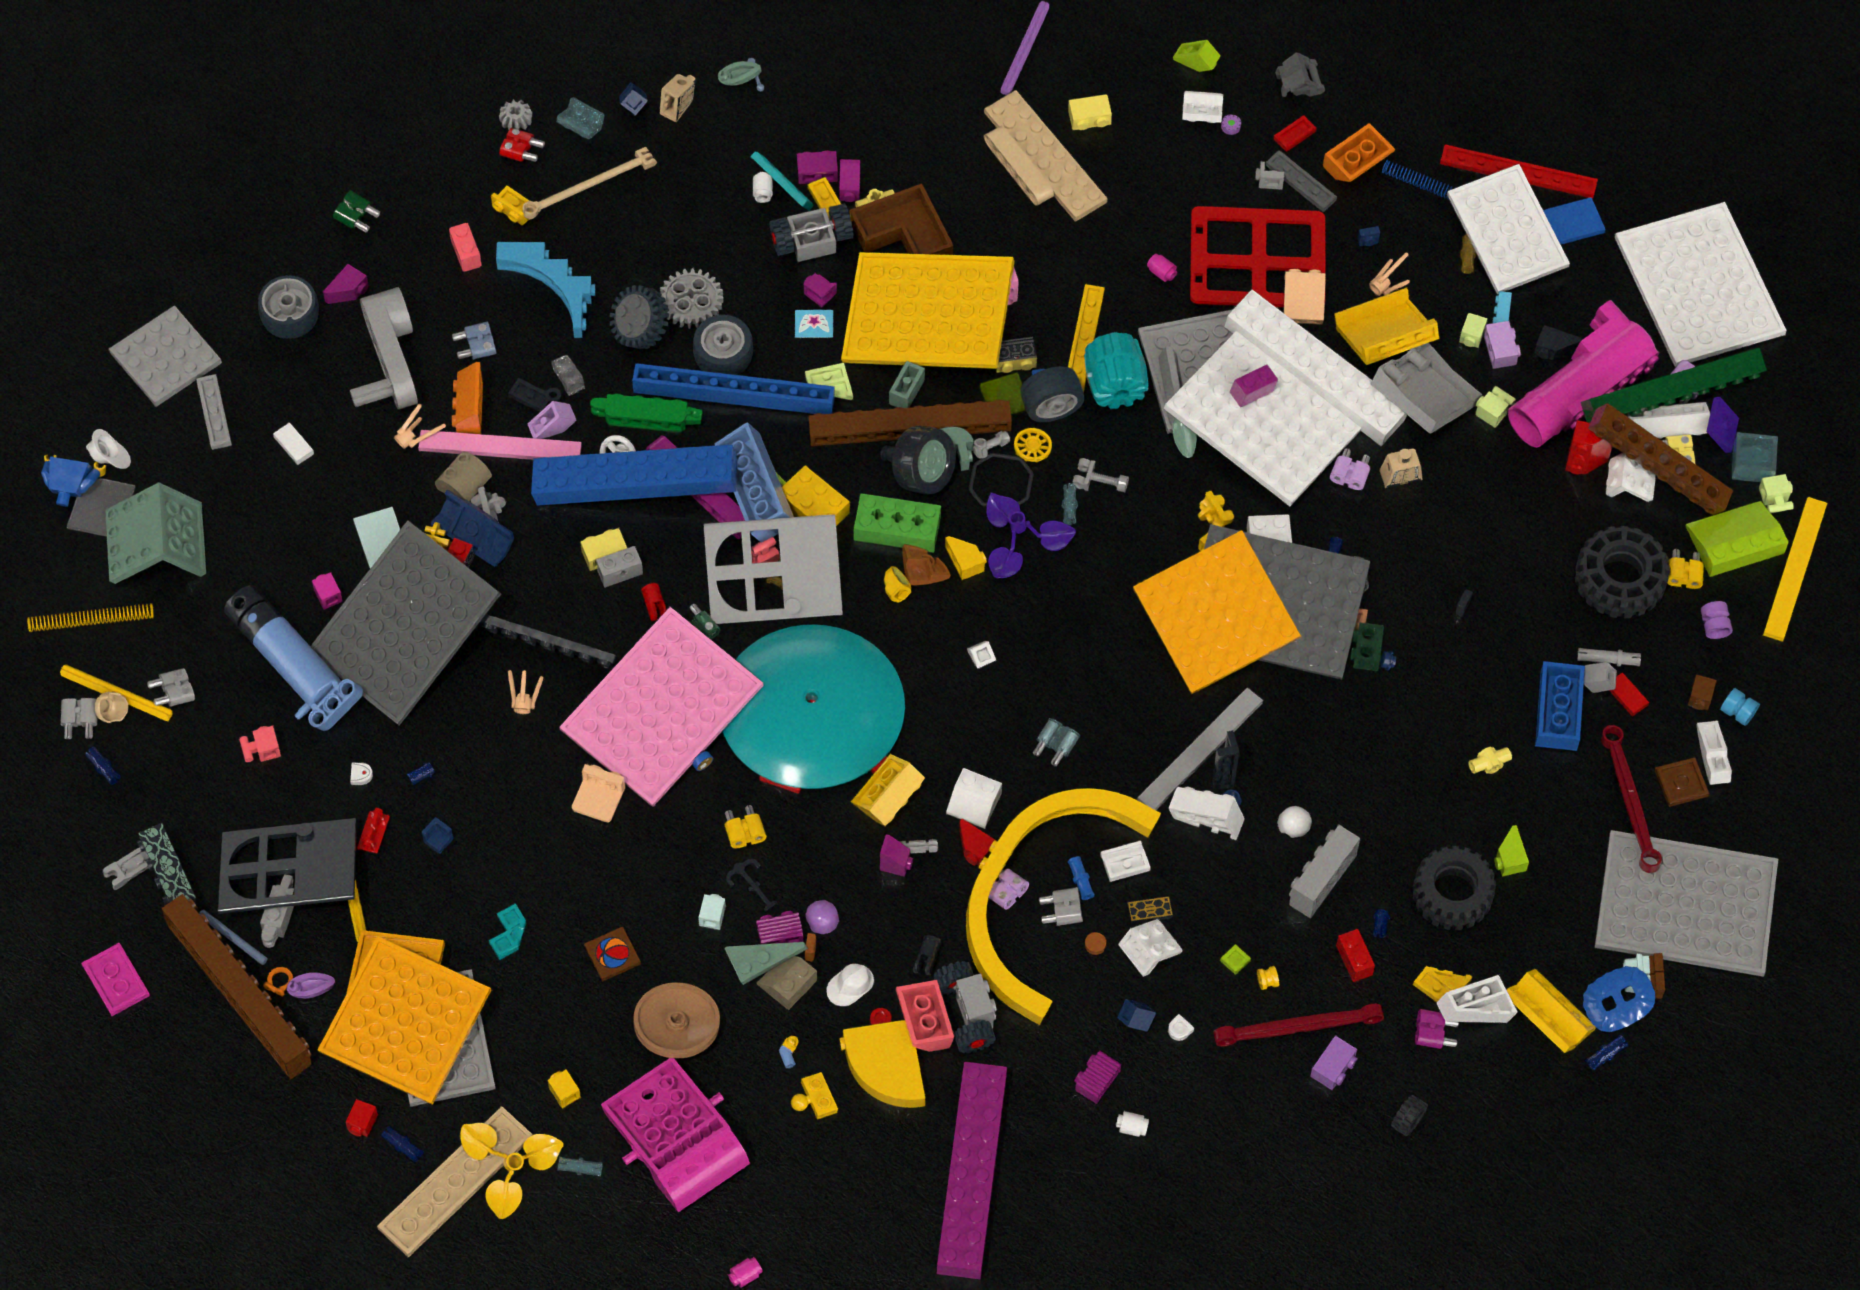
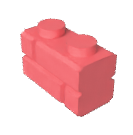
M468 223L451 227L449 229L450 239L462 271H469L482 266L480 253Z

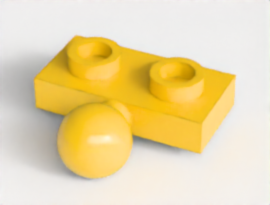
M822 1072L801 1080L807 1096L803 1094L793 1096L791 1100L793 1109L803 1111L807 1108L808 1104H811L817 1119L837 1113L838 1108Z

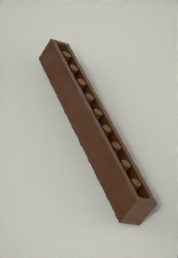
M1001 399L992 402L976 401L966 404L959 402L953 405L936 404L926 407H896L887 410H856L847 413L835 412L833 414L816 413L809 415L811 446L898 440L903 432L916 425L930 426L938 429L959 427L966 430L969 434L1011 431L1012 427L1010 401Z

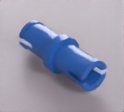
M1077 856L1069 859L1068 864L1074 876L1073 882L1078 886L1081 899L1088 900L1094 897L1095 894L1088 880L1090 876L1085 872L1081 857Z

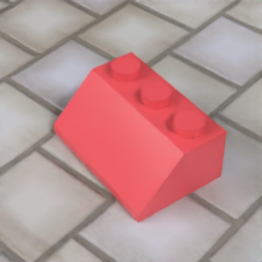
M933 980L896 987L912 1046L928 1052L950 1048L954 1034L938 981Z

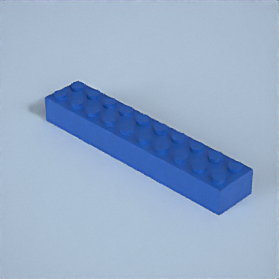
M731 444L533 458L531 494L537 505L736 492L737 455Z

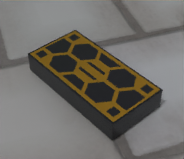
M1169 896L1127 902L1131 924L1173 918Z

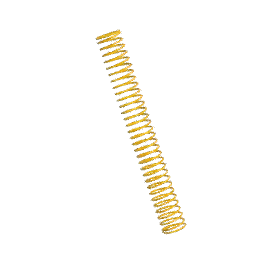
M150 604L151 617L153 618V606ZM135 605V619H134L133 612H132V606H131V619H130V617H129L128 606H127V620H126V621H128V617H129V620H130V621L132 620V617H133L134 620H136V616H137L136 605ZM138 605V606H139V619H140L141 611H140V605ZM142 605V606H143V618H144V616H145V618H146L145 611H144V605ZM147 605V618H148L149 611H148V605ZM119 607V621H118V622H120V618H121V620H122V622H123V621H124V617H125L124 607H123V620H122V617H121L120 607ZM107 608V622H106V618H105V614H104V609H103V622H102V624H104V619H105V622L108 623V618H109L108 608ZM111 608V621H110V618H109V622H110V623H112V618H113L112 608ZM115 608V621H114V622H116V618H117L116 608ZM99 609V622H98L97 614H96V610H95V618H96V620H95L94 625H96V621H97L98 624H100V619H101L100 609ZM87 610L88 623H86L84 611H83V616H84V624H86V625L88 626V623H90V620H89V615H88V610ZM91 610L92 622L94 623L93 614ZM79 611L80 624H82L81 615ZM71 612V616H72V626L74 625V627H76V625L78 624L77 615H76V612H75V616H76V625H75V624H74V621H73V615H72V612ZM63 613V616H64V627H65L66 622H65V615H64V613ZM67 613V616H68V626L66 625V627L68 628L69 625H70V621H69V615H68V613ZM55 614V617H56V628H57L58 622H57V615ZM59 614V617H60V628H61L62 622H61V615ZM47 615V617H48V629H49L50 623H49V616ZM51 615V617H52V629H53L54 623H53V616ZM39 616V618H40V630H41V628H42V630H43L42 623H41V616ZM43 616V617H44V630H45L46 623H45V616ZM28 617V629L29 632H32L30 619ZM31 617V618H32V631H33L34 624H33V617ZM35 617V618H36V630H35V628H34V631H37L38 624H37V617Z

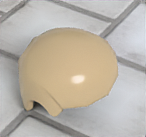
M105 692L96 699L94 710L97 718L103 722L122 721L128 713V702L126 697L119 693Z

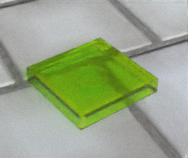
M1018 372L980 384L985 402L999 399L1009 400L1011 415L1026 411L1021 398L1022 382Z

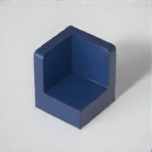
M632 82L619 96L620 104L634 115L648 101L646 93Z
M436 817L422 831L424 843L439 854L453 840L452 829Z
M1125 999L1117 1018L1128 1027L1148 1031L1156 1012L1144 1003Z

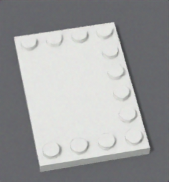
M1519 164L1448 191L1447 195L1497 294H1499V291L1505 292L1569 267L1570 263Z

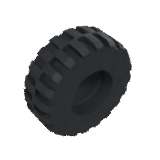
M1613 526L1606 528V531L1600 530L1596 532L1593 538H1588L1584 547L1581 548L1575 568V582L1579 586L1578 591L1581 597L1586 598V603L1590 607L1594 606L1598 612L1609 614L1610 617L1617 618V616L1631 618L1632 615L1640 616L1645 614L1646 609L1648 611L1652 610L1663 597L1670 573V566L1667 564L1669 559L1667 554L1662 552L1663 547L1658 541L1655 542L1653 540L1654 537L1650 534H1645L1637 528H1628V526H1620V528ZM1615 561L1626 562L1637 569L1641 578L1631 583H1621L1609 577L1605 572L1604 566Z

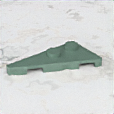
M804 942L729 946L725 948L743 985L808 949Z

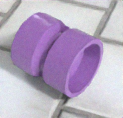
M1710 602L1701 607L1702 618L1705 622V633L1708 638L1720 639L1732 633L1731 620L1727 618L1729 616L1728 606L1725 602Z

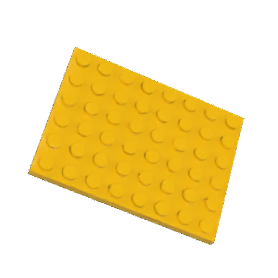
M860 252L841 358L842 362L904 365L906 361H909L919 366L998 368L1014 258Z

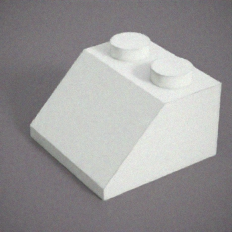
M963 768L955 784L946 813L959 819L963 818L967 822L985 829L1001 796L1002 783Z

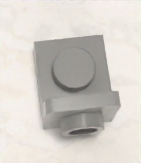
M1261 162L1260 169L1256 168V180H1259V188L1282 189L1284 172L1275 170L1264 171L1265 162Z

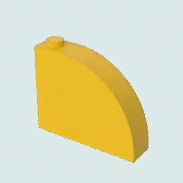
M905 1020L843 1030V1037L839 1038L841 1051L845 1050L851 1073L867 1093L893 1106L909 1108L925 1106V1094L916 1047L912 1046Z

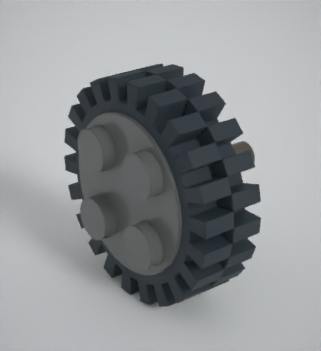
M636 285L625 288L626 291L619 293L622 298L616 297L615 301L618 305L612 304L611 308L615 309V313H610V317L614 318L613 321H610V326L615 328L611 329L613 334H616L615 339L619 340V343L637 349L650 348V346L656 345L655 340H661L662 337L659 333L665 334L666 332L662 327L663 325L668 326V322L664 321V318H669V313L664 312L668 309V305L663 304L666 302L665 298L661 297L662 294L655 289Z

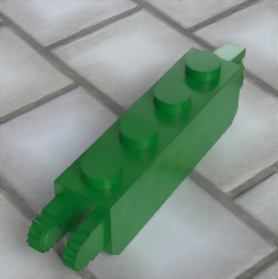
M607 394V398H592L590 402L591 413L598 417H605L607 424L611 426L682 432L686 429V425L701 424L702 410L688 407L687 402L678 399L663 400L657 397L652 399L643 398L642 396L632 397L623 396L622 394Z

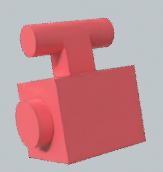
M773 537L751 547L752 563L780 561V554L774 546L776 541Z
M263 726L253 731L254 742L249 743L246 736L239 739L246 762L253 761L252 753L256 752L259 753L261 762L281 756L273 726Z

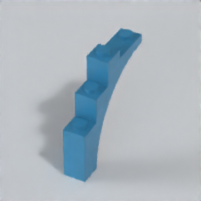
M497 242L496 261L498 270H510L527 274L553 289L569 310L573 322L574 338H582V331L586 330V318H583V313H587V304H591L592 296H595V284H592L591 276H572V267L568 266V259H549V250H545V242Z

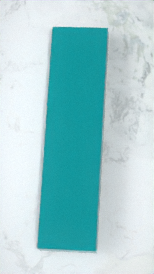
M754 152L751 155L802 207L810 210L814 206L762 154Z

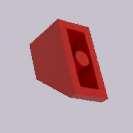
M962 818L960 820V836L964 857L970 864L979 866L984 857L989 858L991 854L989 848L995 839Z

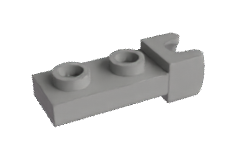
M137 848L119 861L105 867L103 875L106 878L112 875L117 876L112 881L113 889L117 890L127 884V881L148 869L145 859H148L145 851L141 852L140 848Z

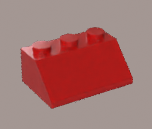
M1578 420L1576 422L1565 471H1570L1573 474H1587L1609 461L1612 446L1588 429L1589 422Z

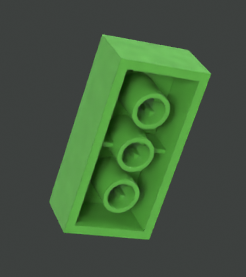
M861 494L854 525V541L901 548L904 544L913 545L934 553L941 519V506Z

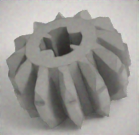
M513 99L512 103L506 102L505 107H501L499 120L502 122L503 128H508V130L510 128L518 130L522 128L526 130L527 125H531L532 111L528 103L523 104L522 100L517 103Z

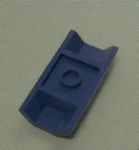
M446 490V501L442 510L430 525L433 526L435 522L440 523V529L446 531L445 535L452 539L456 538L472 544L474 554L496 567L506 557L514 541L513 532L468 500H463L450 490Z

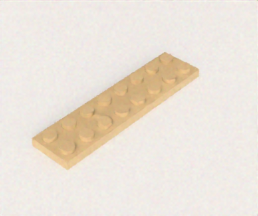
M1016 90L984 109V113L996 128L1003 126L1050 184L1054 197L1075 222L1107 203V197Z
M503 1107L484 1123L491 1126L497 1135V1143L491 1149L503 1154L517 1153L523 1147L525 1140L532 1136V1133ZM461 1145L377 1226L378 1230L406 1256L410 1257L504 1166V1158L488 1152L483 1160H476L468 1156Z

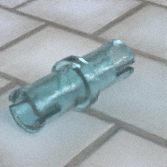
M1069 483L1068 489L1066 484L1063 486L1064 500L1062 501V508H1064L1063 522L1072 525V523H1076L1078 501L1076 500V485Z
M560 1156L558 1163L559 1171L577 1172V1175L584 1173L601 1176V1169L603 1167L602 1162L585 1161L584 1158H579L578 1160Z

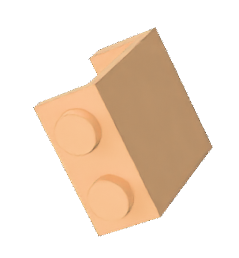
M1290 269L1289 272H1285L1284 314L1296 323L1323 324L1325 273H1321L1319 270H1309V273H1305L1299 269Z

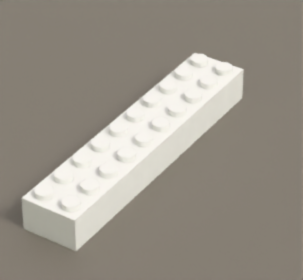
M1251 290L1227 316L1224 326L1233 334L1237 331L1360 426L1361 431L1380 446L1387 441L1406 419L1407 414L1372 386L1370 378L1255 291Z

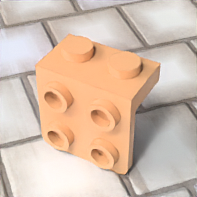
M585 764L582 770L583 782L572 804V810L604 822H610L625 790L624 777L617 772L612 771L610 773L604 771L599 766Z

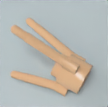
M1408 253L1400 257L1386 272L1393 262L1390 259L1369 284L1370 288L1376 295L1384 294L1385 296L1410 283L1409 280H1406L1389 288L1391 283L1387 278L1404 261Z
M418 404L404 425L397 431L398 434L394 439L404 449L408 446L413 448L420 441L445 428L446 425L442 424L414 440L415 435L412 430L422 418L419 417L409 428L407 427L421 408V404Z
M509 670L512 708L520 714L530 713L531 709H535V701L544 678L543 676L539 678L531 699L530 695L525 693L526 671L523 670L521 693L516 697L512 671Z

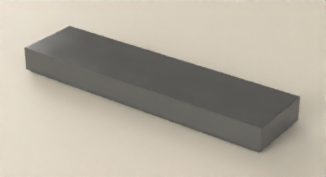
M1280 150L1266 161V166L1270 170L1284 172V181L1322 212L1337 200V196Z

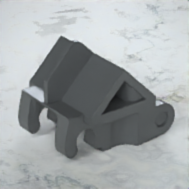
M1295 53L1282 63L1283 66H1278L1275 72L1277 79H1282L1281 93L1283 97L1287 96L1289 91L1293 92V95L1296 96L1306 94L1309 97L1322 94L1325 91L1316 68L1317 61L1315 59L1309 60L1308 57L1302 54ZM1307 70L1310 72L1312 81L1309 79Z

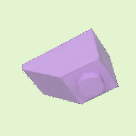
M552 401L528 423L534 439H544L564 432L576 421L570 404Z

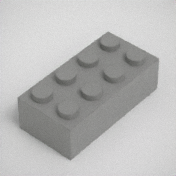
M1340 825L1335 831L1331 830L1325 839L1327 842L1324 846L1320 845L1317 848L1313 861H1308L1305 864L1302 876L1300 878L1296 877L1291 884L1292 890L1289 893L1291 897L1289 905L1309 918L1313 916L1357 856L1360 838Z

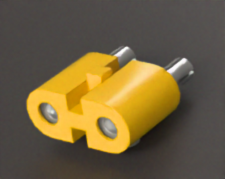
M1674 549L1673 557L1668 560L1670 573L1667 583L1677 587L1685 584L1686 588H1701L1703 586L1704 564L1700 561V553L1694 552L1693 560L1690 559L1689 562H1685V558H1680V550L1677 549L1676 552V549Z
M751 805L745 807L747 815L742 820L739 817L734 818L731 810H729V813L728 811L725 812L727 818L725 828L733 848L747 846L746 843L749 842L752 845L763 842L767 837L761 818L758 814L754 813Z

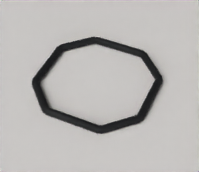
M990 453L987 457L973 464L969 491L980 505L987 507V503L983 502L973 490L976 469L978 465L991 457L1017 460L1030 474L1026 497L1017 503L1021 505L1029 499L1034 474L1021 457Z

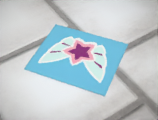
M795 310V338L833 337V310Z

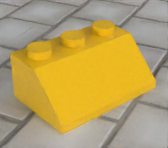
M890 754L851 802L873 820L886 826L894 819L897 811L907 803L912 793L920 788L925 777L909 762Z

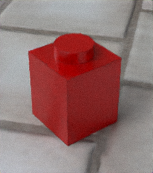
M356 1099L346 1120L347 1129L351 1134L359 1137L361 1135L368 1137L378 1116L376 1106Z

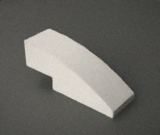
M1718 721L1697 723L1701 753L1710 785L1729 783L1732 770L1727 758V747Z

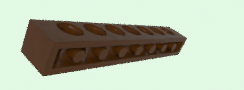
M1607 403L1596 409L1588 427L1596 436L1603 438L1612 447L1619 449L1628 458L1642 465L1645 470L1652 472L1661 481L1671 485L1674 490L1684 494L1691 502L1704 508L1707 513L1716 515L1726 509L1733 492L1732 489Z

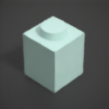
M704 894L699 914V926L720 930L726 908L725 898L716 894Z

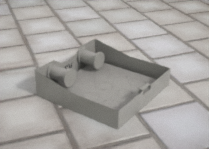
M1429 343L1412 348L1400 359H1392L1380 366L1371 382L1372 386L1430 434L1475 407L1482 395L1454 372Z

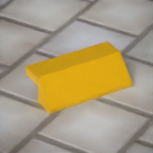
M1536 969L1527 972L1517 985L1507 989L1513 1004L1564 1053L1574 1049L1596 1029L1591 1021Z

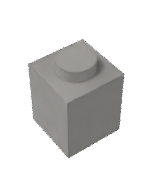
M1608 662L1585 665L1584 685L1592 693L1614 690L1617 671Z

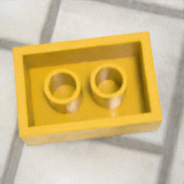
M804 466L782 486L794 517L835 514L837 526L850 514V502L807 466Z

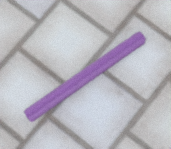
M1041 1L1002 84V94L1009 95L1012 92L1049 10L1048 2Z

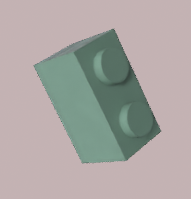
M906 361L889 391L890 405L910 408L925 380V368Z

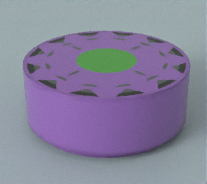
M1227 115L1222 119L1221 128L1226 134H1236L1241 129V120L1236 115Z

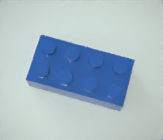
M1543 661L1540 672L1535 746L1577 751L1581 731L1585 666Z

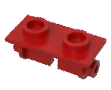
M375 808L374 811L369 812L357 849L378 853L390 818L389 815L383 814L382 809Z

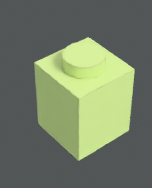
M1468 313L1459 342L1469 347L1478 348L1484 334L1487 318Z

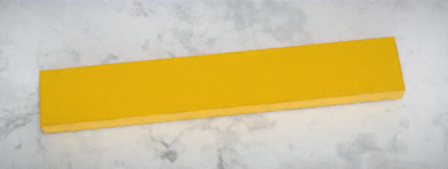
M1087 284L1084 287L1068 367L1077 374L1083 392L1087 378L1084 359L1085 348L1095 339L1105 287Z

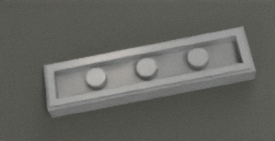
M216 374L196 378L212 450L231 446Z

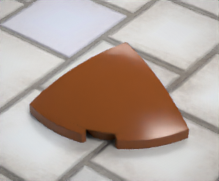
M903 545L905 576L911 585L931 584L950 578L949 570L939 558L934 560L932 556L928 555V551L923 548Z

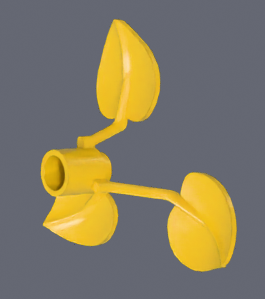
M464 1124L460 1133L462 1147L471 1158L483 1160L488 1152L504 1158V1167L509 1171L505 1182L501 1180L492 1182L488 1186L485 1195L488 1206L499 1219H504L511 1215L517 1209L522 1199L520 1185L514 1182L509 1183L514 1171L519 1170L527 1158L532 1168L537 1170L548 1169L555 1163L563 1147V1142L553 1136L536 1134L527 1138L523 1143L526 1155L521 1156L519 1153L507 1155L491 1149L497 1143V1135L495 1130L487 1124Z

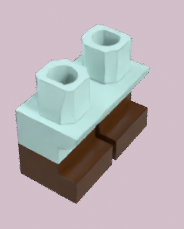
M1654 953L1653 956L1637 954L1636 958L1624 960L1623 967H1637L1646 973L1655 991V998L1663 997L1665 981L1662 953ZM1631 986L1625 988V992L1634 993Z

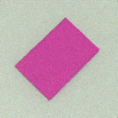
M120 943L82 962L83 968L111 1016L150 996Z

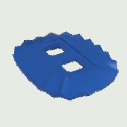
M1625 966L1606 973L1602 977L1597 978L1594 983L1588 985L1587 990L1583 994V1007L1588 1018L1596 1028L1605 1032L1620 1030L1637 1022L1651 1011L1655 1003V991L1646 973L1637 967ZM1631 986L1636 996L1626 1002L1621 991ZM1612 996L1617 1006L1610 1011H1606L1602 1001Z

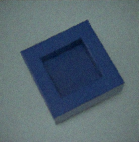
M1378 226L1359 230V247L1365 245L1372 246L1379 243L1380 230Z

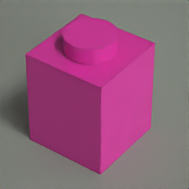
M331 573L319 575L316 579L312 580L314 591L323 609L343 602L341 592Z

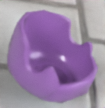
M820 900L808 906L806 920L813 932L826 934L832 932L837 927L839 916L836 907L832 903Z

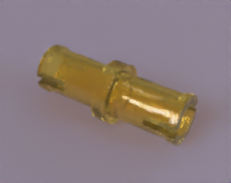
M1464 235L1462 237V250L1460 251V257L1462 258L1461 271L1469 274L1474 271L1476 251L1468 235Z

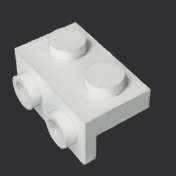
M1185 91L1182 120L1191 122L1207 121L1208 123L1221 122L1223 94Z

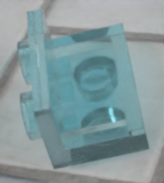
M573 97L570 99L568 108L558 115L556 122L580 134V136L590 139L601 130L605 115Z

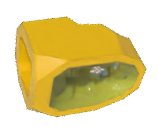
M891 566L885 572V591L891 601L898 603L905 600L911 593V584L897 567Z

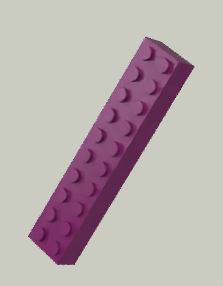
M964 1062L937 1274L981 1279L1007 1067Z

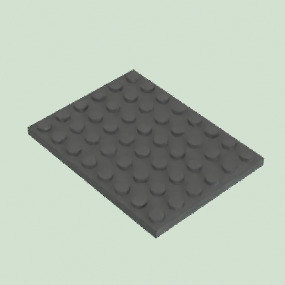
M407 521L310 647L342 680L349 679L359 684L363 689L362 696L400 725L501 593L410 521Z
M1210 524L1204 549L1239 531ZM1243 532L1301 635V638L1259 660L1342 680L1370 561Z

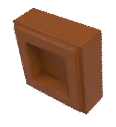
M808 933L806 942L808 949L805 950V961L813 962L816 949V935Z

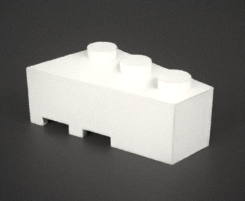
M1177 787L1169 806L1174 819L1197 827L1200 824L1212 828L1211 832L1218 834L1220 830L1231 834L1230 838L1237 840L1244 821L1243 814L1235 798L1228 794L1218 795L1211 791H1197L1191 787Z
M1499 975L1446 992L1437 1002L1446 1022L1507 1023L1518 1013Z

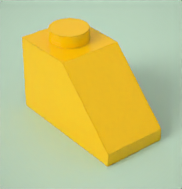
M950 536L946 537L945 548L962 580L984 572V566L987 562L986 557L982 551L979 552L976 545Z

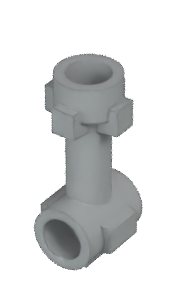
M1000 431L995 434V438L988 441L983 438L976 439L974 441L975 446L973 447L974 454L978 458L987 457L988 449L997 445L1002 447L1010 442L1008 433Z

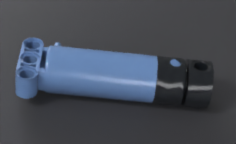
M249 585L238 590L227 601L224 613L305 701V704L295 714L297 719L305 716L312 709L308 718L309 723L313 727L327 731L361 698L363 694L362 687L349 679L341 681L256 586ZM353 686L352 692L348 694V689ZM338 701V706L333 709L334 703ZM324 716L322 723L319 724L320 717Z

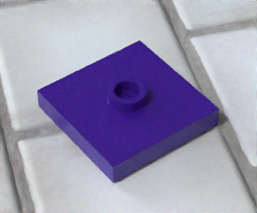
M1715 397L1706 432L1725 453L1732 452L1739 418L1721 397Z

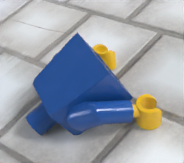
M45 455V463L41 471L45 485L52 493L58 494L56 504L68 507L70 496L81 497L82 493H85L99 477L106 474V465L98 468V462H95L94 469H92L86 462L57 458L56 455L50 457L49 460L48 455Z

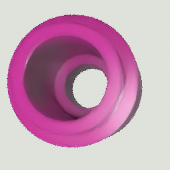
M1154 254L1147 263V267L1150 268L1149 270L1164 282L1171 281L1177 274V266L1162 255Z
M753 1257L751 1259L747 1258L730 1269L731 1274L728 1276L734 1286L738 1285L742 1288L757 1279L763 1271L758 1261Z

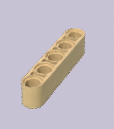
M1003 126L984 135L988 147L1034 205L1037 206L1054 196L1050 184Z

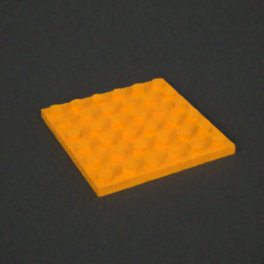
M1242 530L1133 586L1136 595L1191 694L1301 638L1299 631Z
M377 936L318 1051L433 1105L491 992V988Z

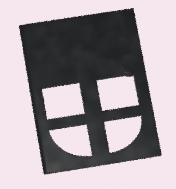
M356 818L222 832L219 914L355 899ZM297 836L296 858L268 861L269 839ZM259 841L258 862L231 865L234 856L241 848L249 843ZM295 873L294 895L266 898L267 876ZM257 877V898L248 899L239 896L230 887V880Z

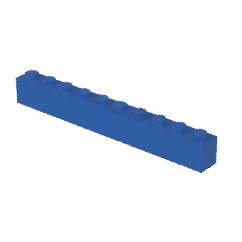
M635 364L632 380L634 393L812 414H833L835 401V386L645 364Z

